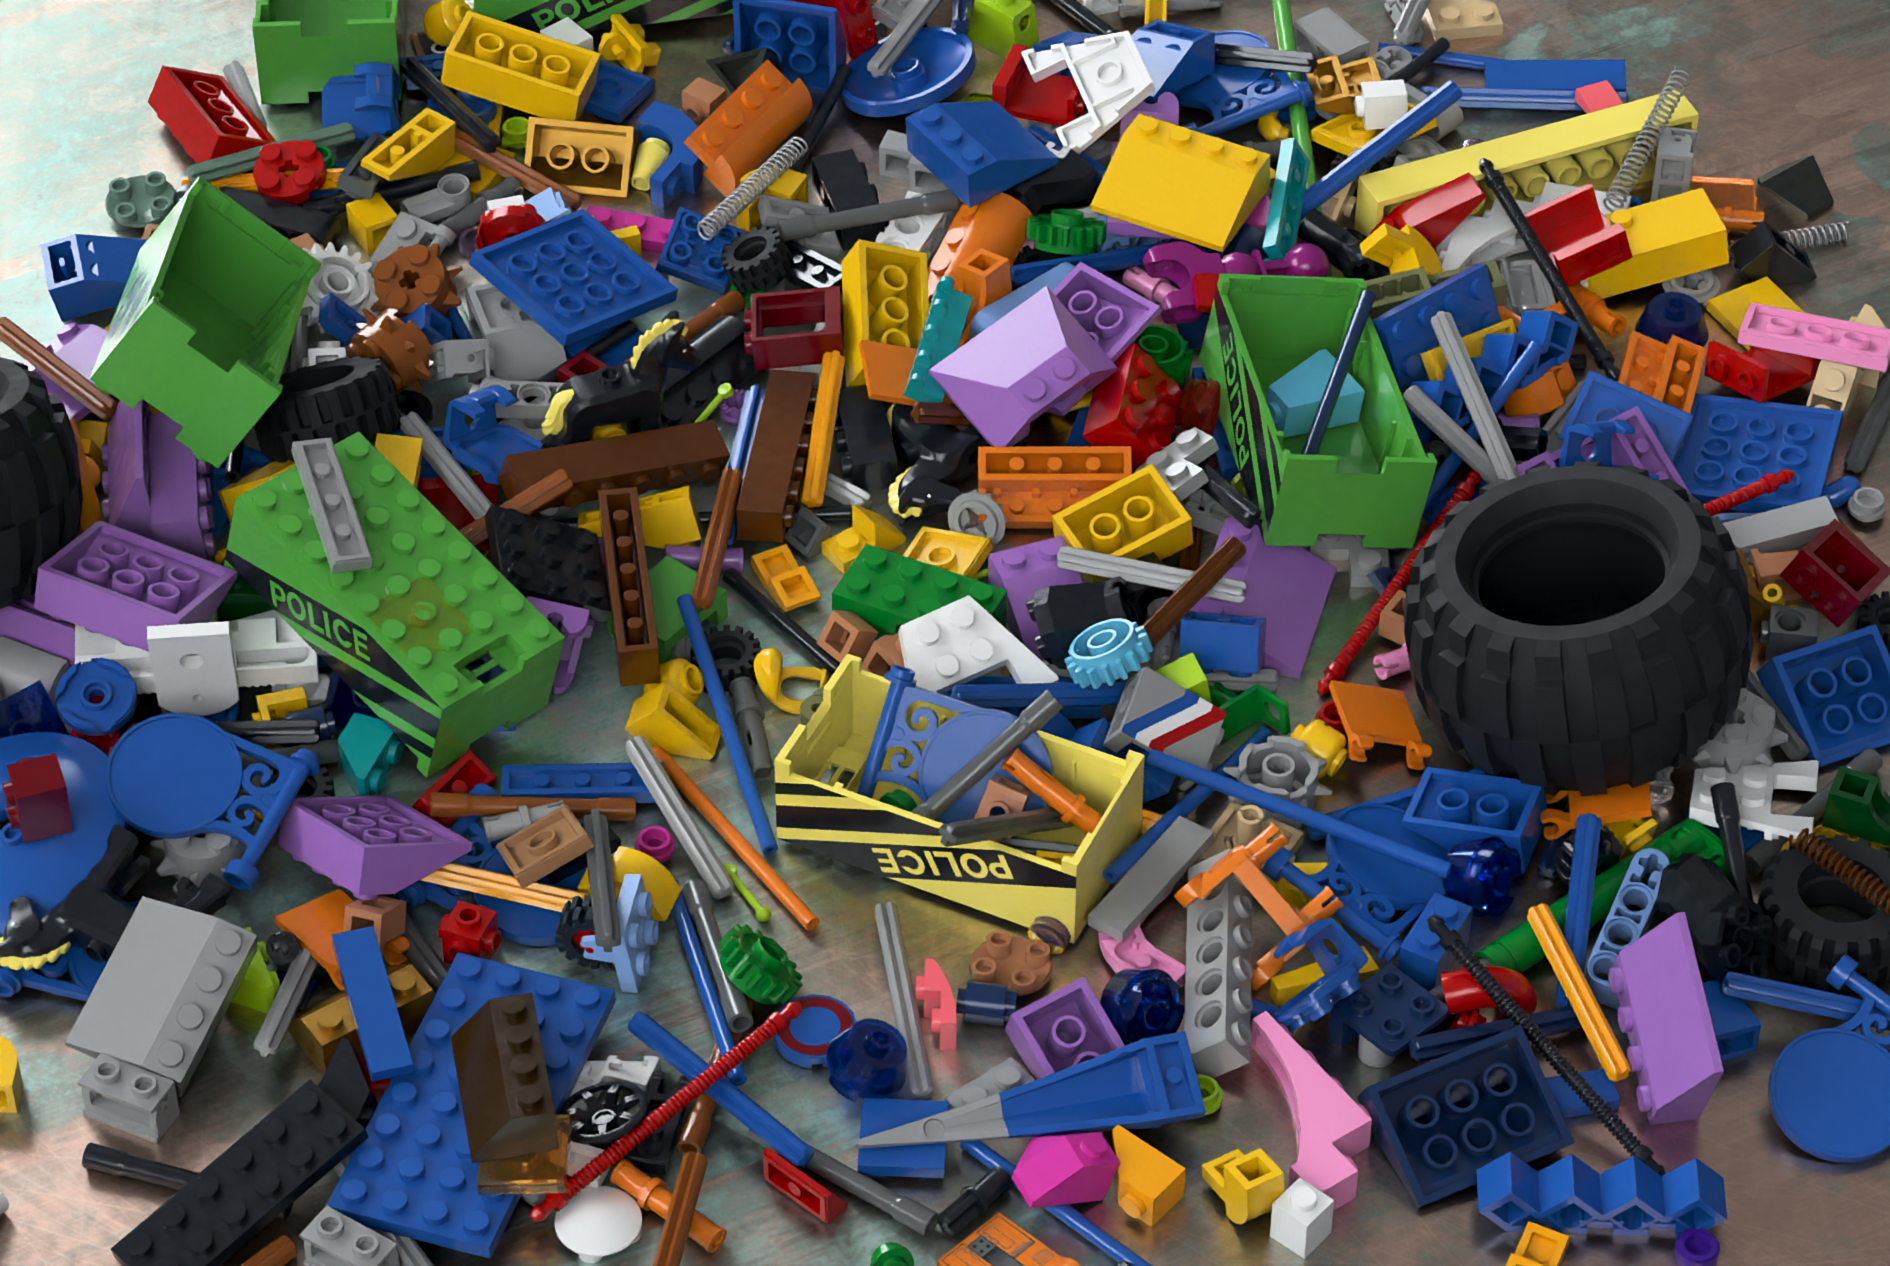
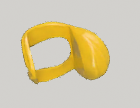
M765 648L761 650L754 659V672L763 694L779 709L791 714L800 715V706L804 700L785 697L781 692L782 682L789 678L800 677L820 681L821 688L827 684L829 679L827 670L825 668L801 666L784 668L782 666L783 656L778 649Z

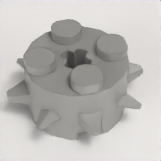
M1741 688L1738 707L1725 726L1723 725L1713 740H1708L1706 744L1698 749L1697 756L1692 760L1697 762L1702 768L1725 767L1730 774H1737L1741 766L1755 764L1773 766L1775 763L1769 756L1771 747L1788 742V734L1774 728L1775 709L1769 706L1763 698L1747 691L1746 688Z
M1273 735L1267 737L1266 743L1257 745L1254 743L1247 744L1239 756V766L1223 768L1225 773L1237 778L1238 782L1314 810L1316 807L1317 795L1332 794V790L1318 783V774L1327 765L1326 760L1314 758L1306 751L1307 745L1304 742L1287 736ZM1228 796V800L1230 803L1240 804L1242 806L1252 805L1245 801ZM1260 808L1264 815L1263 821L1273 818L1296 829L1302 826V823Z
M238 811L236 817H238L241 820L245 819L241 816L240 812ZM226 816L222 821L229 822L228 817ZM200 833L186 838L150 840V845L165 850L166 857L157 868V873L160 876L173 875L178 880H181L184 876L199 888L202 880L208 873H212L225 880L223 873L231 859L241 860L247 849L237 839L219 833Z

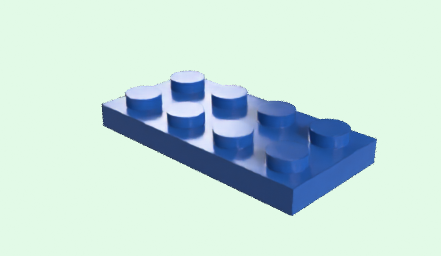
M1475 264L1372 319L1400 390L1411 385L1412 381H1418L1427 376L1420 353L1440 346L1430 323L1431 318L1437 312L1451 313L1461 337L1501 322L1486 264Z

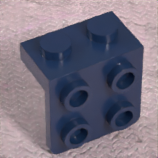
M1389 963L1364 981L1362 986L1354 993L1333 1004L1334 1008L1331 1009L1329 1016V1040L1341 1049L1360 1034L1386 1055L1397 1056L1409 1047V1042L1413 1037L1425 1035L1444 1021L1448 1016V1008L1426 989Z

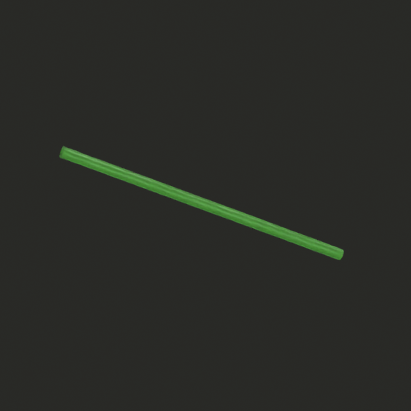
M1272 0L1279 50L1297 51L1290 1ZM1284 71L1292 83L1297 79L1302 82L1301 73ZM1297 102L1288 106L1292 136L1293 138L1295 137L1310 160L1305 189L1307 190L1317 182L1306 107H1302L1301 103ZM1319 206L1317 210L1322 212V207ZM1329 263V273H1328V276H1327V277H1332V272H1331V265H1330V263Z

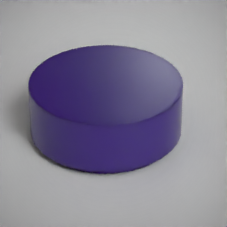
M1689 1229L1678 1236L1674 1257L1679 1266H1716L1720 1245L1717 1238L1710 1232L1702 1229Z

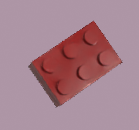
M1136 343L1130 345L1114 362L1118 370L1094 387L1082 435L1091 446H1131L1132 474L1146 462L1150 455L1162 451L1170 445L1182 394L1178 384L1169 378L1156 365L1154 359L1146 354Z

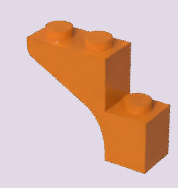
M982 248L957 265V291L973 297L958 349L970 341V324L974 316L981 309L1012 292L1009 259Z

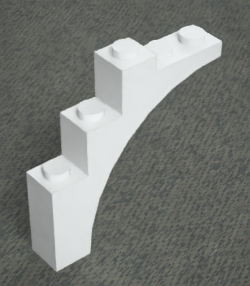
M1546 181L1542 195H1535L1533 203L1520 200L1515 201L1524 214L1580 187ZM1594 190L1598 207L1603 215L1612 213L1603 204V199L1606 197L1607 192ZM1614 194L1617 198L1624 199L1620 195ZM1631 196L1626 197L1627 201L1623 202V208L1612 206L1608 200L1606 204L1613 210H1624L1630 208ZM1497 198L1494 200L1492 209L1485 210L1483 218L1468 215L1436 247V254L1440 260L1443 272L1494 259L1496 262H1499L1501 258H1507L1511 255L1528 251L1523 239H1521L1517 229H1515V226ZM1610 199L1613 203L1621 205L1618 201Z

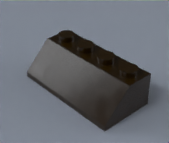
M526 993L489 999L451 1036L471 1162L477 1163L559 1150L555 1111L533 994Z

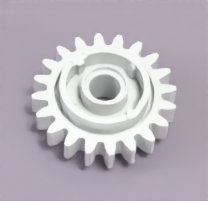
M332 242L328 243L325 250L318 243H314L311 251L302 248V250L321 262L319 271L310 281L299 316H308L307 327L318 323L320 299L329 292L363 316L362 309L364 308L375 317L378 316L380 311L373 312L370 310L371 306L379 300L375 292L374 279L369 273L372 262L361 264L359 262L361 253L357 252L352 257L349 256L346 245L341 248L340 252H336ZM320 326V333L324 334L325 331Z

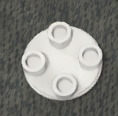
M609 1186L587 1187L577 1192L572 1199H569L563 1209L556 1212L555 1230L560 1241L568 1249L578 1253L582 1261L596 1263L601 1261L604 1256L618 1253L640 1239L642 1236V1213L637 1202L620 1189Z

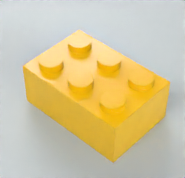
M1152 464L1052 516L1054 537L1062 536L1067 546L1131 559H1137L1154 552L1160 560H1163L1193 544L1192 518ZM1080 573L1084 583L1110 580V578Z

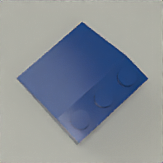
M733 0L734 54L759 48H768L784 66L782 74L792 84L800 78L808 91L826 93L839 66L847 65L846 39L837 8L787 0Z
M996 101L934 103L905 117L908 151L969 208L1059 164V158Z
M1876 624L1773 657L1756 672L1763 688L1809 748L1810 752L1807 758L1819 761V768L1858 756L1866 748L1876 750L1890 745V655Z

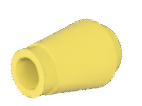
M647 138L639 144L630 183L634 188L640 191H648L650 189V177L670 156L671 149L666 142L658 138Z

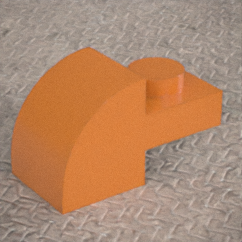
M1567 360L1561 365H1554L1543 372L1544 375L1525 388L1513 391L1503 405L1507 416L1534 414L1541 416L1564 405L1563 398L1569 395L1577 386L1569 361Z

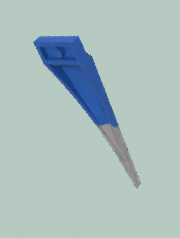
M1185 1031L1144 1038L998 1094L861 1138L857 1141L855 1147L863 1149L1113 1131L1117 1125L1122 1126L1126 1130L1160 1128L1163 1124L1201 1118L1206 1110Z

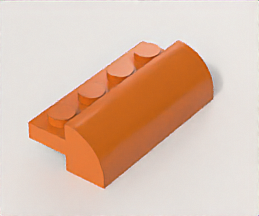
M767 59L683 143L708 167L703 175L727 197L740 185V179L745 174L758 169L810 117L813 108L811 95L800 78L792 84Z
M1002 192L971 208L962 202L928 268L929 307L940 278L942 276L952 277L955 282L953 289L957 290V265L980 248L1009 259L1010 267H1012L1027 238V218H1030L1032 215L1024 204Z
M1632 330L1626 342L1617 382L1690 414L1707 349L1673 334L1668 343L1665 344Z
M1131 446L978 447V493L984 495L991 493V498L997 504H1003L1002 512L1004 517L1008 518L1005 529H1053L1052 516L1132 474ZM982 513L978 515V523L983 524L987 514Z

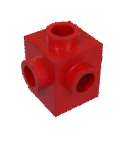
M459 900L452 912L444 915L438 929V936L442 938L444 962L452 964L458 952L491 960L492 956L497 952L502 939V932L498 930L497 912L482 905H474Z

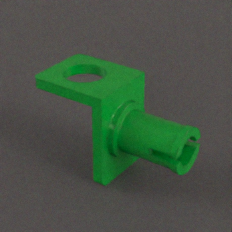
M1218 682L1214 683L1215 688L1211 685L1209 686L1211 703L1227 712L1221 726L1225 730L1222 739H1230L1259 720L1283 735L1291 732L1288 703L1258 683L1239 695L1231 692ZM1268 702L1277 709L1280 720L1272 715Z

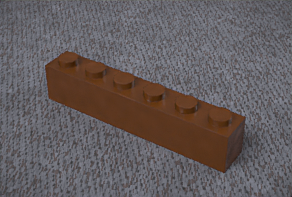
M785 370L770 371L736 508L737 540L783 543L786 529L793 528L795 506L792 504H798L800 499V481L798 480H804L806 458L804 457L808 455L811 436L809 433L812 430L818 391L815 373Z
M712 419L506 455L498 480L507 500H510L555 471L564 469L573 482V488L533 512L535 514L545 509L561 506L574 507L583 502L599 500L598 490L637 487L638 495L655 489L666 487L674 489L694 482H711L721 478L722 471L725 469L730 458V453Z
M637 487L598 490L600 528L620 687L660 683L659 648Z

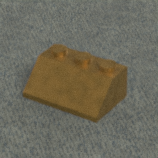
M529 117L524 164L578 194L628 198L632 186L630 179L637 149L640 144L641 131L632 126Z
M412 964L392 965L386 968L404 1034L408 1038L416 1033L433 1001V989ZM345 990L294 1015L288 1031L323 1075L341 1037L351 1042L359 1057L364 1056Z

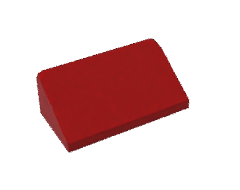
M469 749L414 803L412 808L448 828L458 817H431V792L469 794L476 784L490 786L498 777Z
M768 1147L763 1151L764 1180L824 1223L829 1224L847 1208L848 1203L791 1164L788 1160Z

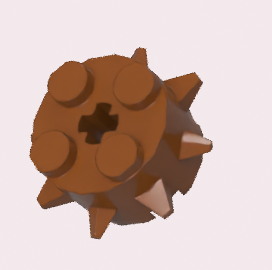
M433 243L429 248L420 244L408 247L400 246L385 259L380 260L371 274V277L374 279L376 296L379 300L371 306L370 310L377 312L384 311L387 308L398 310L396 317L400 319L426 302L447 318L449 315L447 311L450 307H457L462 303L461 299L457 297L458 293L454 277L463 268L461 265L445 267L439 259V244Z
M366 308L362 309L368 324H356L358 332L351 337L350 344L345 347L348 358L355 356L379 358L388 367L395 395H399L410 385L421 394L424 393L419 378L429 380L431 374L428 370L435 364V362L428 358V354L433 350L425 334L412 320L405 324L396 317L398 315V310L387 308L377 317Z

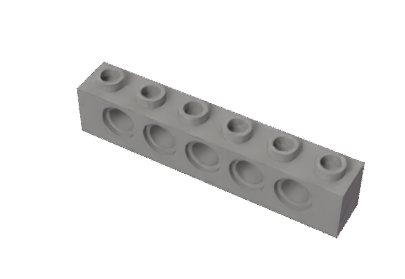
M1230 849L1188 867V882L1199 873H1205L1225 856ZM1234 874L1204 900L1198 898L1187 907L1184 1031L1195 1069L1200 1074L1208 1075L1212 1078L1250 1063V1043L1252 1042L1250 1023L1251 1010L1253 1008L1251 999V978L1253 977L1251 952L1254 944L1252 936L1254 906L1251 893Z

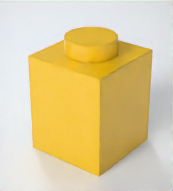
M376 192L371 200L365 198L364 200H355L346 204L349 232L368 256L374 254L398 217L379 192Z

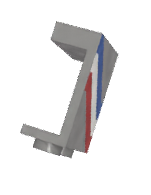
M1145 666L1127 680L1103 746L1117 753L1132 742L1148 752L1154 749L1211 771L1213 762L1210 761L1212 751L1219 745L1224 736L1225 730L1221 726L1227 712ZM1181 777L1177 788L1185 791L1194 785L1195 782Z

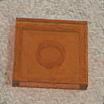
M571 1114L555 1115L559 1149L479 1162L477 1175L478 1195L566 1193L572 1131Z

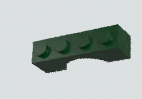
M1840 765L1828 794L1822 826L1890 847V796L1885 792L1880 777Z

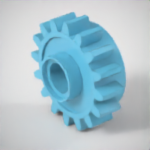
M1109 619L1094 624L1081 632L1071 643L1068 650L1070 656L1065 658V663L1074 684L1079 683L1083 689L1091 684L1093 689H1098L1102 683L1107 682L1108 686H1112L1115 680L1120 678L1123 680L1128 679L1130 671H1140L1142 668L1139 663L1150 660L1148 653L1153 651V647L1144 626L1138 627L1137 622H1130L1127 619Z

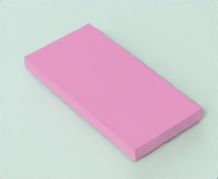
M1750 303L1737 343L1883 372L1887 371L1890 362V329L1757 303Z

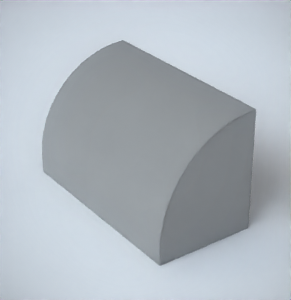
M0 636V689L3 695L2 702L47 719L57 707L56 688L61 676L69 669L68 660Z

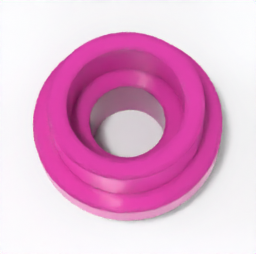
M650 826L639 833L634 843V849L663 863L674 855L675 841L665 828Z

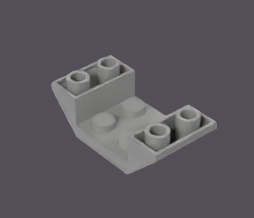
M491 283L468 287L460 292V299L469 321L476 320L483 339H488L489 348H492L494 351L495 365L494 369L490 371L492 376L507 381L534 382L567 360L564 346Z

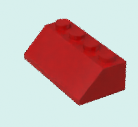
M162 65L148 103L157 113V117L170 129L171 135L178 139L186 149L185 152L196 163L276 142L223 76Z

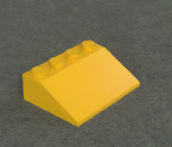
M1138 114L1120 139L1092 200L1091 210L1223 253L1269 189L1271 155L1222 140L1218 137L1190 130L1186 127Z

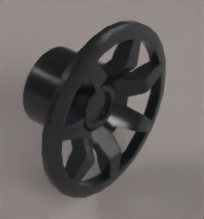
M622 1081L602 1082L579 1090L563 1103L556 1115L557 1129L569 1141L589 1144V1146L606 1150L616 1140H619L620 1137H623L641 1123L648 1111L647 1096L637 1085ZM608 1090L605 1102L599 1104L592 1093ZM621 1090L628 1091L634 1094L622 1098L620 1103L617 1105V1100ZM583 1099L589 1110L586 1112L580 1108H570L577 1101ZM639 1104L635 1115L627 1113L629 1109ZM565 1120L578 1121L571 1129H568L564 1124Z

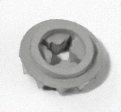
M1707 269L1661 283V289L1664 290L1666 299H1674L1676 306L1686 304L1690 309L1694 305L1705 308L1709 299L1718 296L1720 281L1712 271Z
M976 489L968 493H961L951 503L948 510V524L951 531L991 538L993 547L1006 534L1005 528L1008 518L1004 517L1002 512L1003 504H997L991 498V493L984 495L978 493ZM975 514H987L983 524L980 522L968 524Z

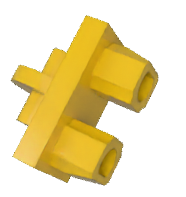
M612 14L610 19L612 29L610 33L602 34L598 50L601 56L609 61L618 60L625 69L639 74L643 73L644 67L656 66L661 48L655 42L646 43L644 41L645 32L640 24H629L621 14Z

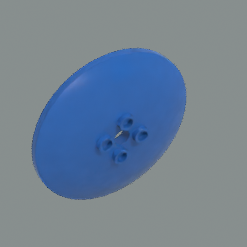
M55 732L23 733L0 739V823L8 819L7 803L2 788V783L9 782L6 765L17 763L24 758H37L56 753L67 787L73 828L72 832L26 844L23 842L20 829L12 830L10 823L0 830V938L3 937L4 928L9 919V905L13 899L19 896L31 899L35 911L40 918H43L55 905L66 897L76 884L85 879L91 868L101 860L107 849V839L113 825L117 824L129 830L130 825L117 813L107 792L106 766L109 757L99 748L83 739Z

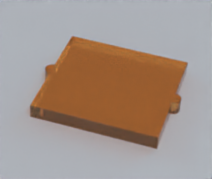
M1691 176V191L1703 188L1713 207L1725 208V205H1730L1732 209L1755 211V206L1758 205V197L1755 196L1754 179Z

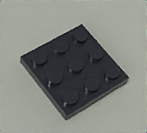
M491 504L485 514L492 565L526 599L527 596L588 609L590 610L588 619L604 623L611 613L597 534L584 528L567 526L548 518H539L521 513L515 509H506Z

